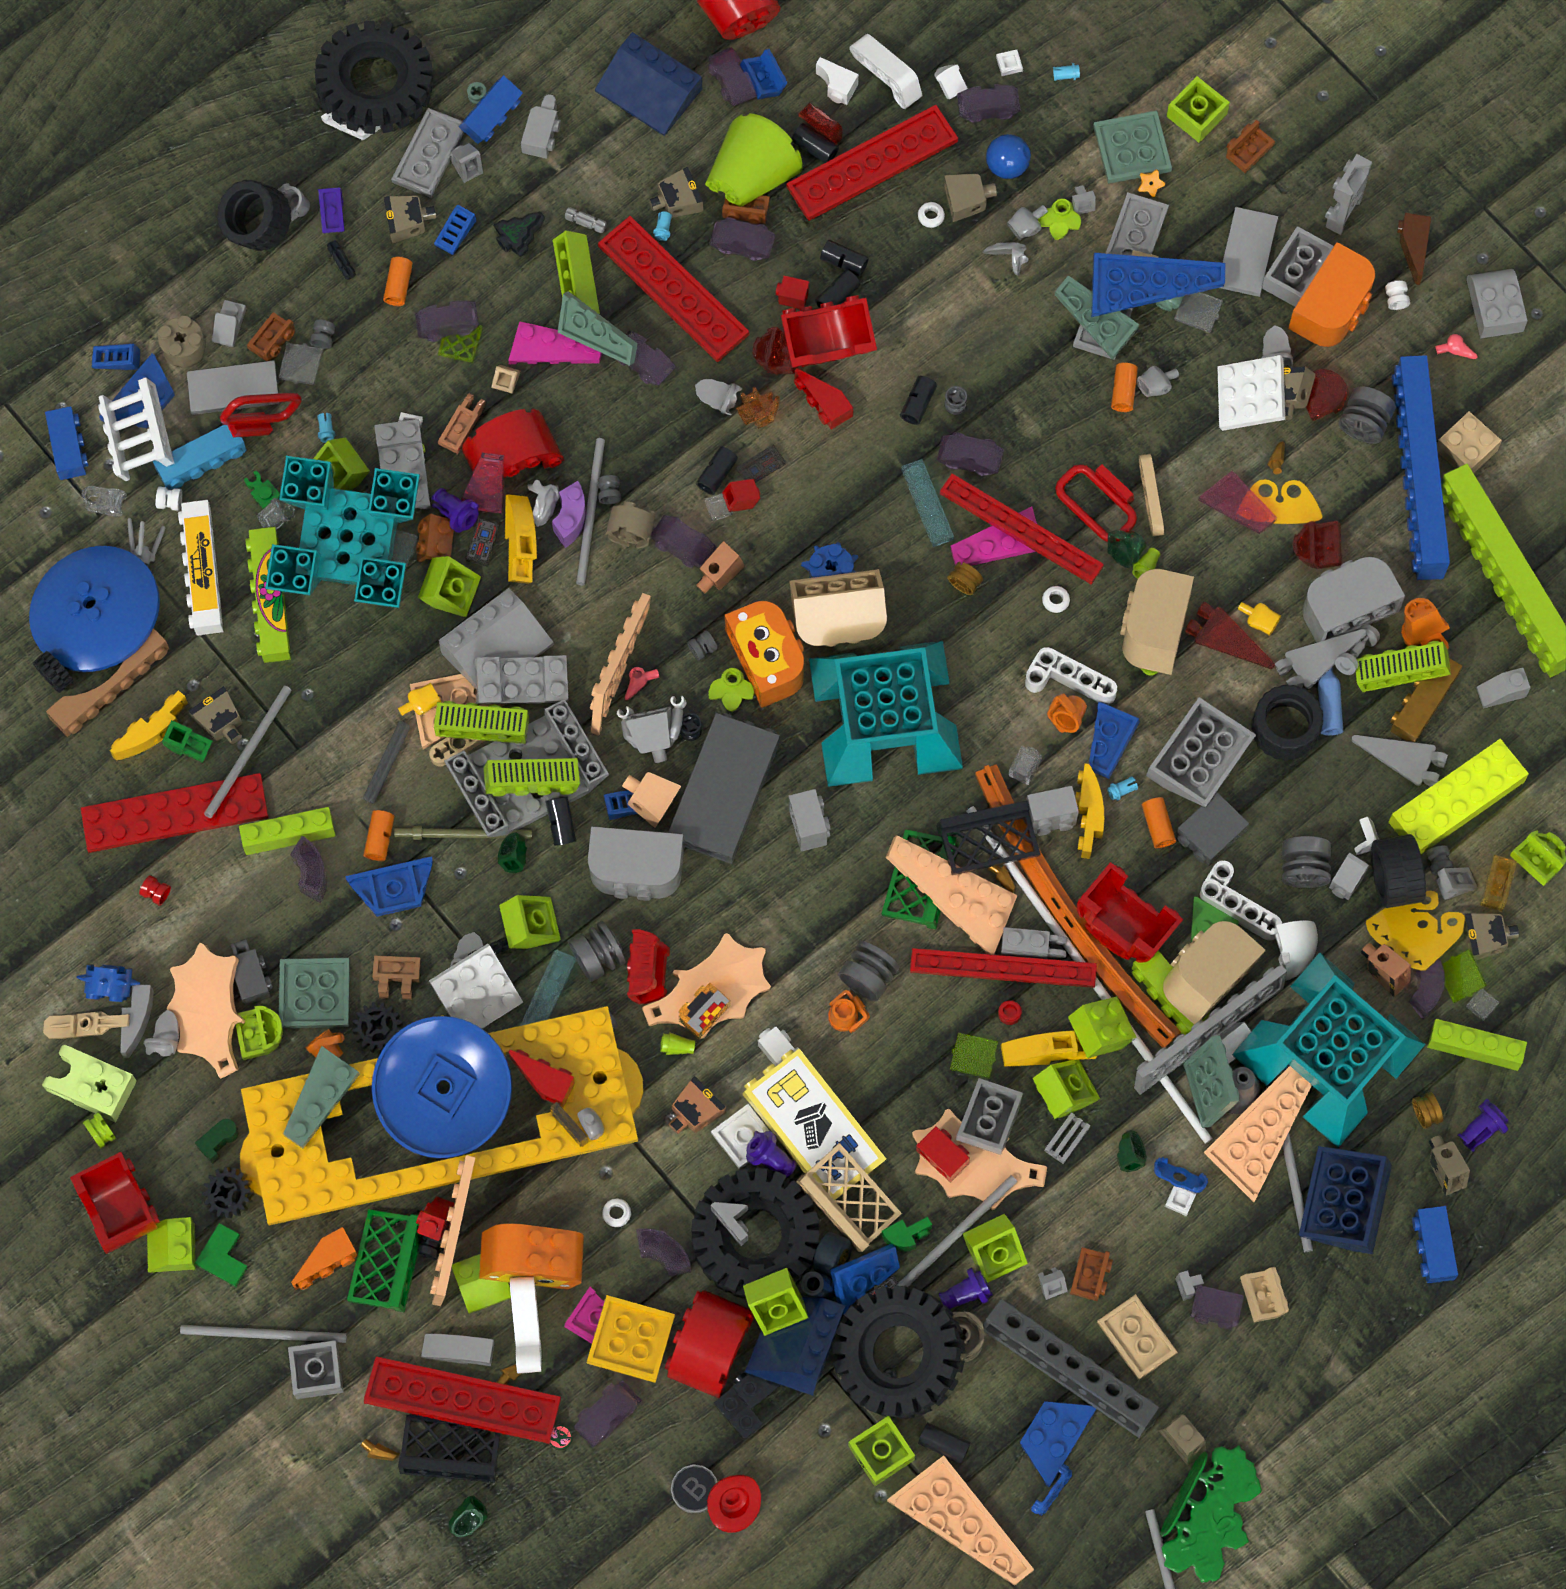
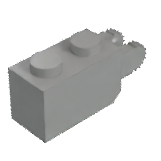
M548 94L544 96L541 107L536 106L530 110L521 141L522 153L547 159L549 151H553L555 146V139L553 137L555 132H559L561 124L556 111L557 105L554 95Z
M1004 927L1001 956L1047 959V957L1065 958V950L1049 949V944H1067L1068 938L1050 935L1049 931Z

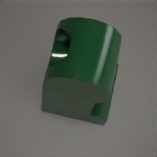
M222 1119L198 1139L195 1145L214 1164L219 1159L217 1152L227 1143L237 1139L239 1134L238 1128L231 1119Z

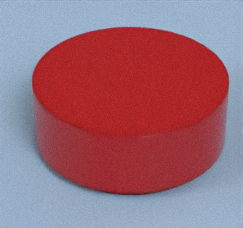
M1015 1001L1003 1002L998 1010L999 1019L1006 1025L1018 1023L1022 1016L1020 1005Z

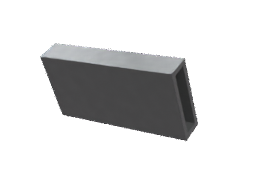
M716 713L668 833L683 834L685 848L733 864L779 747L780 735L770 728H758L750 721L741 722L735 720L730 714L722 713L721 715Z

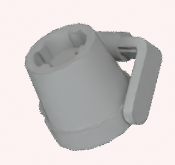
M289 183L283 184L277 189L289 201L291 222L297 217H302L308 213L310 202L303 195L302 191L290 186Z

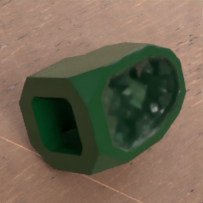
M517 832L511 833L501 843L498 852V864L505 872L514 874L522 872L525 867L527 847L525 846V838Z
M1133 1130L1125 1132L1119 1142L1117 1160L1121 1171L1132 1172L1145 1166L1147 1155L1139 1134Z
M474 1495L465 1498L463 1503L453 1512V1516L449 1521L450 1533L456 1537L471 1535L488 1517L486 1507Z

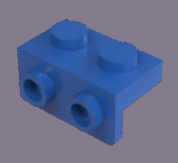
M765 49L760 57L743 59L740 63L757 99L779 96L787 85L786 78L770 49Z

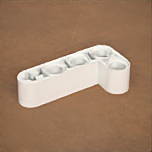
M864 35L850 46V51L855 59L892 89L893 96L901 108L906 109L922 97L919 80L915 72L871 35Z
M1042 648L1037 653L1026 674L1025 686L1030 692L1037 693L1042 691L1048 680L1052 678L1096 702L1109 705L1116 698L1117 685L1112 679L1052 648ZM1049 658L1052 660V662L1050 664H1045L1041 661V659ZM1069 668L1072 673L1064 674L1061 672V669ZM1037 676L1041 678V681L1035 683L1030 678ZM1084 678H1088L1092 681V683L1089 685H1085L1081 682V680Z
M1227 861L1217 862L1202 885L1200 899L1238 920L1239 925L1263 939H1276L1274 930L1276 925L1282 924L1281 919L1229 888L1228 885L1231 882L1234 868ZM1224 870L1228 876L1222 878L1218 876L1217 871ZM1213 889L1216 891L1217 894L1215 896H1209L1206 894L1205 890ZM1228 900H1232L1236 903L1237 906L1234 908H1229L1226 906L1225 902ZM1253 912L1257 918L1250 920L1245 916V913ZM1263 918L1264 920L1262 921L1261 925H1258L1260 919ZM1273 925L1274 928L1271 931L1267 929V927Z
M534 1276L510 1278L517 1373L541 1372L542 1353Z

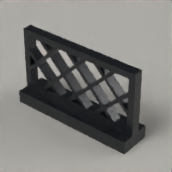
M1028 801L940 819L936 827L938 834H941L947 860L951 867V874L957 875L1040 856L1028 812L1030 810ZM1024 818L1026 824L1024 833L1011 827L1015 820ZM999 824L1006 828L1002 838L990 832L993 825ZM978 829L984 833L980 843L968 837L971 830ZM1008 831L1021 837L1016 846L1003 840ZM956 834L963 838L958 848L949 843L947 835ZM987 835L999 842L994 851L982 845ZM1022 839L1031 843L1033 852L1025 853L1018 849ZM965 840L977 847L972 856L960 850ZM1001 844L1013 850L1009 857L1003 858L996 853ZM979 848L991 855L987 862L982 863L974 858ZM957 853L969 860L965 867L956 868L954 858Z
M406 1414L401 1456L399 1457L398 1464L399 1473L495 1483L500 1433L495 1432V1437L486 1443L480 1436V1433L484 1431L483 1429L475 1430L474 1427ZM411 1422L422 1423L426 1429L415 1436L410 1431ZM438 1424L445 1425L449 1429L440 1438L432 1431ZM462 1426L469 1427L473 1432L464 1440L456 1433ZM429 1432L436 1441L425 1449L419 1439ZM453 1434L459 1441V1444L449 1451L442 1442ZM477 1437L483 1446L473 1453L466 1444ZM416 1442L422 1452L416 1457L406 1456L407 1448ZM438 1445L446 1452L440 1459L433 1458L429 1453ZM464 1447L470 1456L464 1461H459L452 1454ZM487 1449L492 1455L491 1463H481L476 1456Z

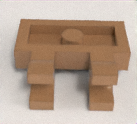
M374 956L372 978L374 981H379V998L389 999V981L402 982V999L412 1000V982H419L421 958Z

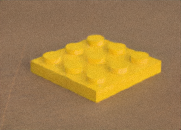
M606 1295L587 1364L656 1383L675 1314Z

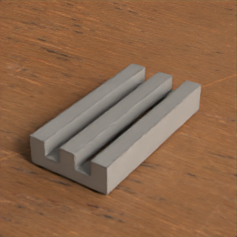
M1071 1112L1044 1151L1064 1164L1091 1125L1084 1123L1082 1119L1077 1118ZM1073 1121L1075 1124L1055 1152L1051 1150ZM1078 1127H1082L1083 1129L1081 1130L1079 1135L1073 1141V1143L1065 1152L1063 1157H1061L1059 1153L1065 1147V1145L1073 1136Z

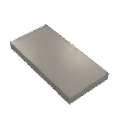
M427 108L391 179L392 183L432 198L451 160L450 153L458 147L465 133L458 127L462 121Z
M1235 207L1223 263H1225L1224 287H1220L1221 289L1260 297L1278 216Z
M275 361L187 371L190 411L192 415L223 411L232 400L240 396L278 393ZM279 402L245 404L236 409L279 404Z

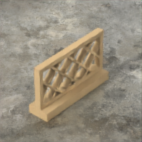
M840 1143L796 1181L847 1239L851 1240L852 1245L858 1252H863L882 1230L886 1229L902 1214ZM838 1151L845 1157L844 1167H832V1156ZM828 1161V1166H822ZM848 1162H849L854 1168H849V1167H848ZM818 1169H828L827 1183H818L812 1175ZM831 1169L844 1170L843 1184L831 1183ZM848 1170H856L860 1174V1185L847 1184ZM821 1185L827 1186V1192ZM831 1186L843 1187V1201L833 1200L830 1196ZM847 1187H860L859 1202L846 1201ZM863 1188H872L876 1192L875 1202H863ZM879 1197H880L885 1203H879ZM837 1203H842V1209ZM846 1204H859L858 1218L848 1217L846 1214ZM863 1204L875 1205V1219H862ZM879 1205L888 1206L894 1214L887 1220L878 1219ZM853 1221H858V1227ZM862 1221L874 1222V1232L868 1238L861 1231ZM878 1222H884V1223L878 1228Z

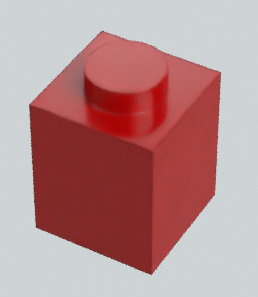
M783 276L782 283L778 282L775 293L779 297V304L798 309L804 308L809 294V281Z
M754 479L730 482L722 492L729 512L753 509L761 499L759 488L756 487Z

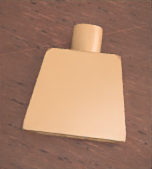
M650 772L645 774L641 782L629 775L622 787L633 793L628 801V805L653 827L657 826L681 787Z

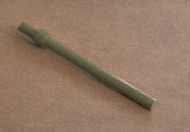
M413 826V828H395L394 830L395 837H413V840H422V837L488 838L483 829H434ZM515 830L511 832H517L525 839H532V830ZM508 835L496 836V837H489V838H504V839H505V837L508 836Z

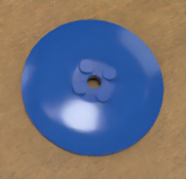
M94 546L73 552L52 566L35 589L29 611L32 636L43 653L45 651L50 652L66 669L93 672L113 667L132 656L150 636L157 621L160 606L157 582L147 565L136 555L124 549L112 546ZM90 600H96L92 608H86V604Z
M438 1016L425 1018L401 1029L388 1041L381 1051L372 1078L373 1103L378 1118L385 1130L404 1148L419 1155L433 1158L460 1156L486 1143L502 1125L512 1096L511 1071L500 1046L479 1026L455 1017ZM442 1080H446L450 1084V1090L446 1094H442L438 1090V1084Z

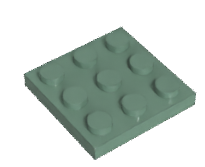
M1157 111L1094 122L1093 127L1108 184L1141 178L1140 173H1152L1156 169L1159 171V174L1172 171Z
M349 958L280 959L279 1017L282 1021L283 1029L349 1027Z
M1212 1036L1183 1063L1202 1128L1211 1127L1239 1101V1092L1233 1081L1232 1068L1228 1064L1226 1048L1220 1036Z

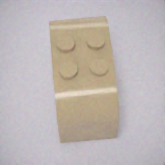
M879 569L790 581L792 609L797 632L801 639L810 645L836 646L839 643L846 642L855 644L861 640L876 637L885 628L887 622L885 594Z
M1153 569L1146 571L1139 577L1135 591H1130L1120 633V635H1124L1122 650L1129 663L1142 669L1172 674L1194 576L1162 569Z
M1226 921L1217 922L1205 933L1201 930L1192 939V942L1186 944L1178 953L1179 955L1170 964L1173 968L1164 980V994L1167 1000L1195 1025L1250 972L1266 950L1236 924Z

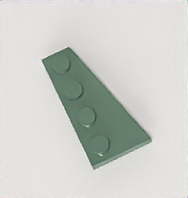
M1067 276L1055 291V296L1112 360L1139 328L1137 322L1121 311L1091 317L1092 291L1070 276Z
M569 291L563 294L557 333L629 366L635 363L638 343Z
M321 1046L283 1135L303 1149L360 1073Z

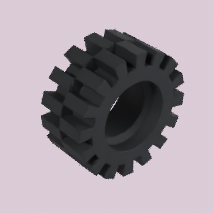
M45 651L33 662L41 676L58 693H61L74 681L63 665L48 651Z

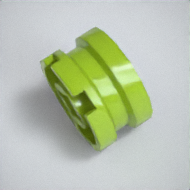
M97 1112L93 1115L94 1118L85 1120L83 1124L100 1149L106 1146L105 1143L108 1141L113 1142L116 1137L100 1113Z

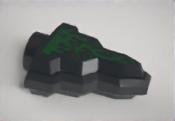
M539 211L529 213L523 218L513 217L508 221L502 219L495 223L493 226L499 234L496 237L499 246L505 252L512 250L519 257L523 256L528 251V245L534 240L533 234L541 228L545 216Z

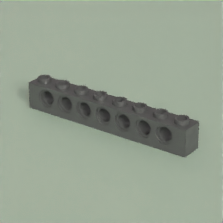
M1000 1299L983 1324L985 1333L1138 1438H1140L1157 1413L1159 1407L1151 1399L1142 1396L1131 1385L1117 1379L1112 1372L1104 1370L1095 1364L1090 1357L1079 1353L1071 1344L1060 1340L1052 1331L1044 1329L1033 1318L1025 1316L1018 1311L1011 1303ZM1008 1324H1012V1325H1014L1016 1328H1012V1327H1010ZM1028 1337L1033 1338L1035 1342L1029 1340ZM1067 1364L1072 1365L1075 1369L1070 1368ZM1107 1391L1113 1393L1114 1396L1109 1395ZM1127 1405L1132 1406L1134 1410L1128 1408Z

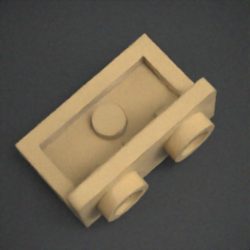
M1270 1267L1265 1271L1245 1274L1240 1277L1254 1322L1275 1319L1289 1312L1288 1302L1284 1296L1281 1279L1276 1267Z

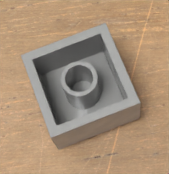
M1072 786L1027 795L1030 808L1028 812L1035 834L1042 836L1049 834L1051 830L1060 829V831H1066L1076 826L1079 811Z
M816 789L789 795V812L801 852L826 846L827 837H830L828 817H823V799L821 795L817 796Z
M336 1341L288 1347L293 1395L296 1399L344 1393L339 1346Z

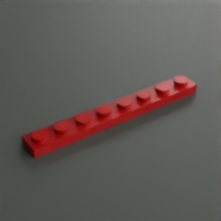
M954 474L950 475L940 490V495L1091 585L1104 567V564Z
M912 948L910 973L1095 988L1097 963Z

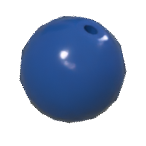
M1001 135L995 138L987 148V165L993 174L1002 179H1014L1022 175L1030 164V149L1026 142L1016 135Z

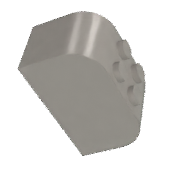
M1365 557L1354 562L1349 560L1343 563L1339 569L1334 571L1329 569L1320 575L1321 577L1311 583L1302 612L1303 618L1316 642L1357 631L1362 625H1371L1400 611L1405 595L1391 569L1384 561L1375 557Z
M591 827L588 865L591 881L599 891L614 895V897L620 899L632 896L637 897L639 900L649 901L651 898L660 899L668 897L678 889L681 882L684 856L683 834Z

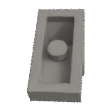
M224 300L221 312H216L213 343L234 347L247 309L246 305Z
M1469 867L1443 868L1437 872L1439 878L1436 882L1445 900L1478 888Z
M719 1202L711 1204V1211L740 1246L746 1243L749 1230L741 1220L738 1222L736 1220L748 1211V1205Z

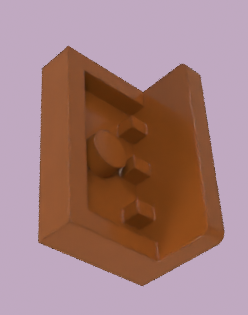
M1258 120L1252 124H1247L1243 128L1241 135L1237 139L1234 137L1227 145L1226 158L1244 173L1255 165L1275 144V141L1259 128L1260 122Z
M761 195L742 207L729 202L725 197V203L722 208L723 218H727L730 221H748L751 224H766L770 197Z
M273 312L249 341L247 348L265 361H270L273 357H277L282 345L289 341L295 333L293 321L290 319L286 321Z
M429 514L418 525L419 541L416 545L417 561L419 562L426 559L432 560L435 557H451L454 530L450 527V519Z
M1081 1248L1070 1294L1098 1301L1099 1295L1104 1296L1107 1282L1103 1281L1105 1272L1110 1273L1113 1259H1109V1251L1102 1253Z

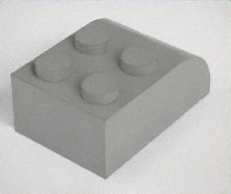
M1297 226L1265 275L1262 289L1296 307L1334 246Z
M1513 269L1468 275L1467 284L1480 338L1524 332L1527 316L1515 271Z
M978 1078L956 1140L1002 1155L1019 1111L1023 1093Z

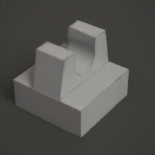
M1083 185L1075 187L1077 195L1072 196L1073 211L1079 215L1095 211L1094 192H1086Z
M1056 1267L1052 1268V1273L1044 1276L1043 1272L1038 1274L1042 1293L1046 1300L1068 1292L1065 1277L1062 1271Z
M1188 1270L1179 1273L1175 1278L1183 1301L1192 1298L1196 1293L1195 1289L1201 1288V1285L1204 1284L1201 1274L1190 1277Z

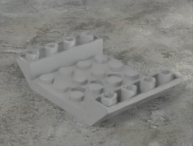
M565 699L546 708L545 716L528 724L526 744L494 741L469 755L464 750L444 760L488 838L508 835L548 815L546 800L568 796V801L571 803L583 797L609 775ZM512 752L521 753V759L577 758L580 785L576 792L572 794L562 795L560 792H553L549 795H543L539 799L534 798L531 793L525 796H517L515 793L493 796V794H486L483 768L487 760H511L509 756Z

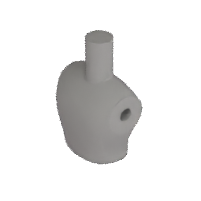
M1044 205L1034 212H1031L1026 207H1021L1007 222V225L1019 240H1022L1025 237L1037 234L1041 230L1038 219L1048 211Z
M1152 366L1137 378V384L1146 397L1164 395L1172 388L1169 380L1179 377V372L1177 369H1173L1164 373L1157 366Z
M585 1108L578 1112L579 1121L589 1139L596 1140L604 1133V1126L596 1111L592 1108Z

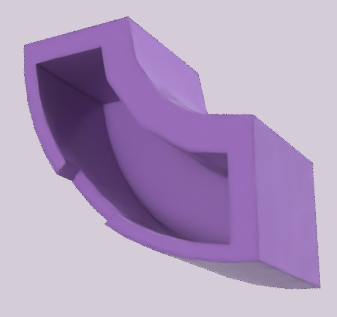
M578 481L559 492L562 508L559 515L552 520L553 531L565 548L571 545L581 533L586 516L584 494Z

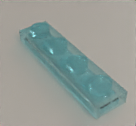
M923 460L901 466L902 473L932 546L935 547L954 540V535Z
M555 949L520 1026L551 1018L577 958Z

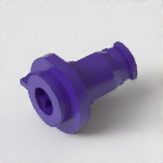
M444 488L438 489L433 494L431 499L437 503H433L432 507L438 508L443 515L450 519V527L455 532L460 533L468 530L477 521L479 504L472 499L461 501L453 494L447 493Z
M1488 1099L1478 1106L1482 1113L1466 1127L1463 1133L1457 1135L1472 1152L1475 1151L1478 1145L1488 1140L1496 1131H1500L1502 1134L1508 1131L1506 1126L1509 1122L1508 1119Z
M771 1131L763 1133L754 1132V1137L746 1148L747 1161L752 1165L762 1163L770 1170L786 1175V1178L789 1177L795 1170L797 1163L795 1160L792 1161L776 1145V1135Z
M973 1267L967 1269L969 1277L963 1279L961 1283L947 1291L938 1293L943 1305L951 1310L956 1306L963 1305L969 1301L973 1302L979 1298L983 1304L989 1302L988 1298L993 1293L981 1270L975 1272Z

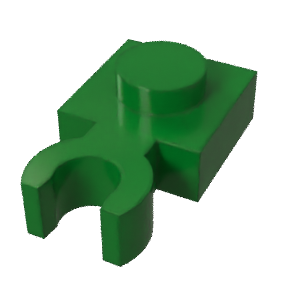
M254 471V476L257 478L256 481L250 482L247 478L244 481L249 489H254L250 492L251 496L266 511L280 501V493L269 480L262 483L260 474Z

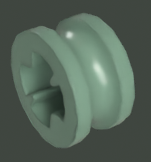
M480 82L470 84L467 89L468 99L473 104H478L487 93L484 84ZM473 91H476V92H480V91H481V95H480V96L477 95V94L474 95V94H473Z

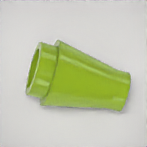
M1149 548L1133 565V575L1139 579L1146 571L1155 569L1161 555L1160 552L1155 548Z
M671 1032L669 1034L663 1033L660 1052H665L666 1055L694 1053L695 1040H689Z

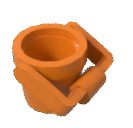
M1063 693L1053 699L1047 715L1059 732L1073 733L1080 728L1087 705L1080 697L1074 695L1067 697Z
M844 990L829 1003L831 1008L828 1013V1020L835 1030L853 1033L870 1018L869 1013L865 1009L866 1006L852 990ZM846 995H848V997L850 998V1000H848V999H843V998H844ZM858 1012L863 1016L860 1021H858Z
M327 1029L315 1037L305 1048L316 1058L321 1046H323L339 1058L344 1052L338 1043L344 1041V1035L340 1032L332 1033Z

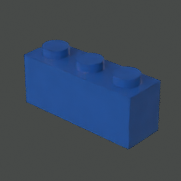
M503 75L494 83L458 127L477 144L483 140L487 142L495 133L492 129L496 125L500 126L507 119V111L509 109L513 111L521 102L518 98L523 92Z
M71 406L45 412L59 479L64 480L86 475L85 467L89 466L86 453L82 454L81 447L85 446L82 433L78 434L77 427L81 426L78 413L74 414Z
M1446 1206L1418 1209L1415 1217H1412L1414 1231H1418L1419 1240H1416L1418 1254H1422L1423 1263L1420 1264L1422 1277H1426L1427 1283L1455 1280L1458 1276Z

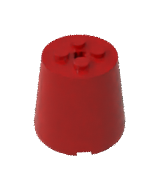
M696 0L715 28L726 40L741 38L765 27L780 12L778 0Z

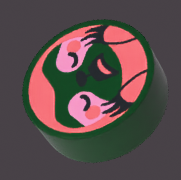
M563 1425L554 1427L550 1445L554 1449L565 1450L571 1445L573 1438L569 1428Z

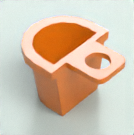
M1416 598L1407 603L1401 631L1406 645L1423 646L1431 641L1444 642L1447 649H1449V644L1441 633L1450 629L1445 619L1440 616L1434 604L1425 598Z

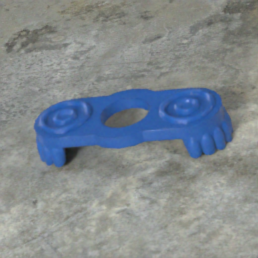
M1159 1157L1154 1163V1173L1156 1176L1170 1182L1175 1187L1185 1188L1195 1193H1200L1206 1188L1208 1178L1203 1173L1196 1176L1184 1168L1168 1164V1158L1164 1159V1157ZM1181 1173L1186 1177V1180L1179 1182L1174 1179L1173 1175Z
M1062 1464L1058 1469L1061 1477L1051 1488L1044 1501H1035L1031 1507L1033 1513L1042 1516L1058 1497L1072 1476V1470L1067 1465Z

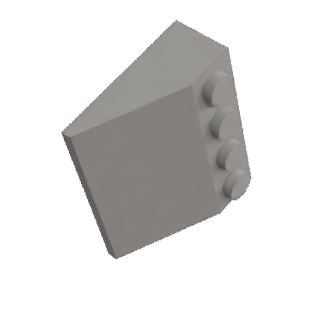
M509 588L439 640L442 655L476 689L477 672L474 666L475 658L538 657L554 645V642L529 609Z
M1199 697L1151 764L1146 776L1163 788L1206 807L1256 734Z

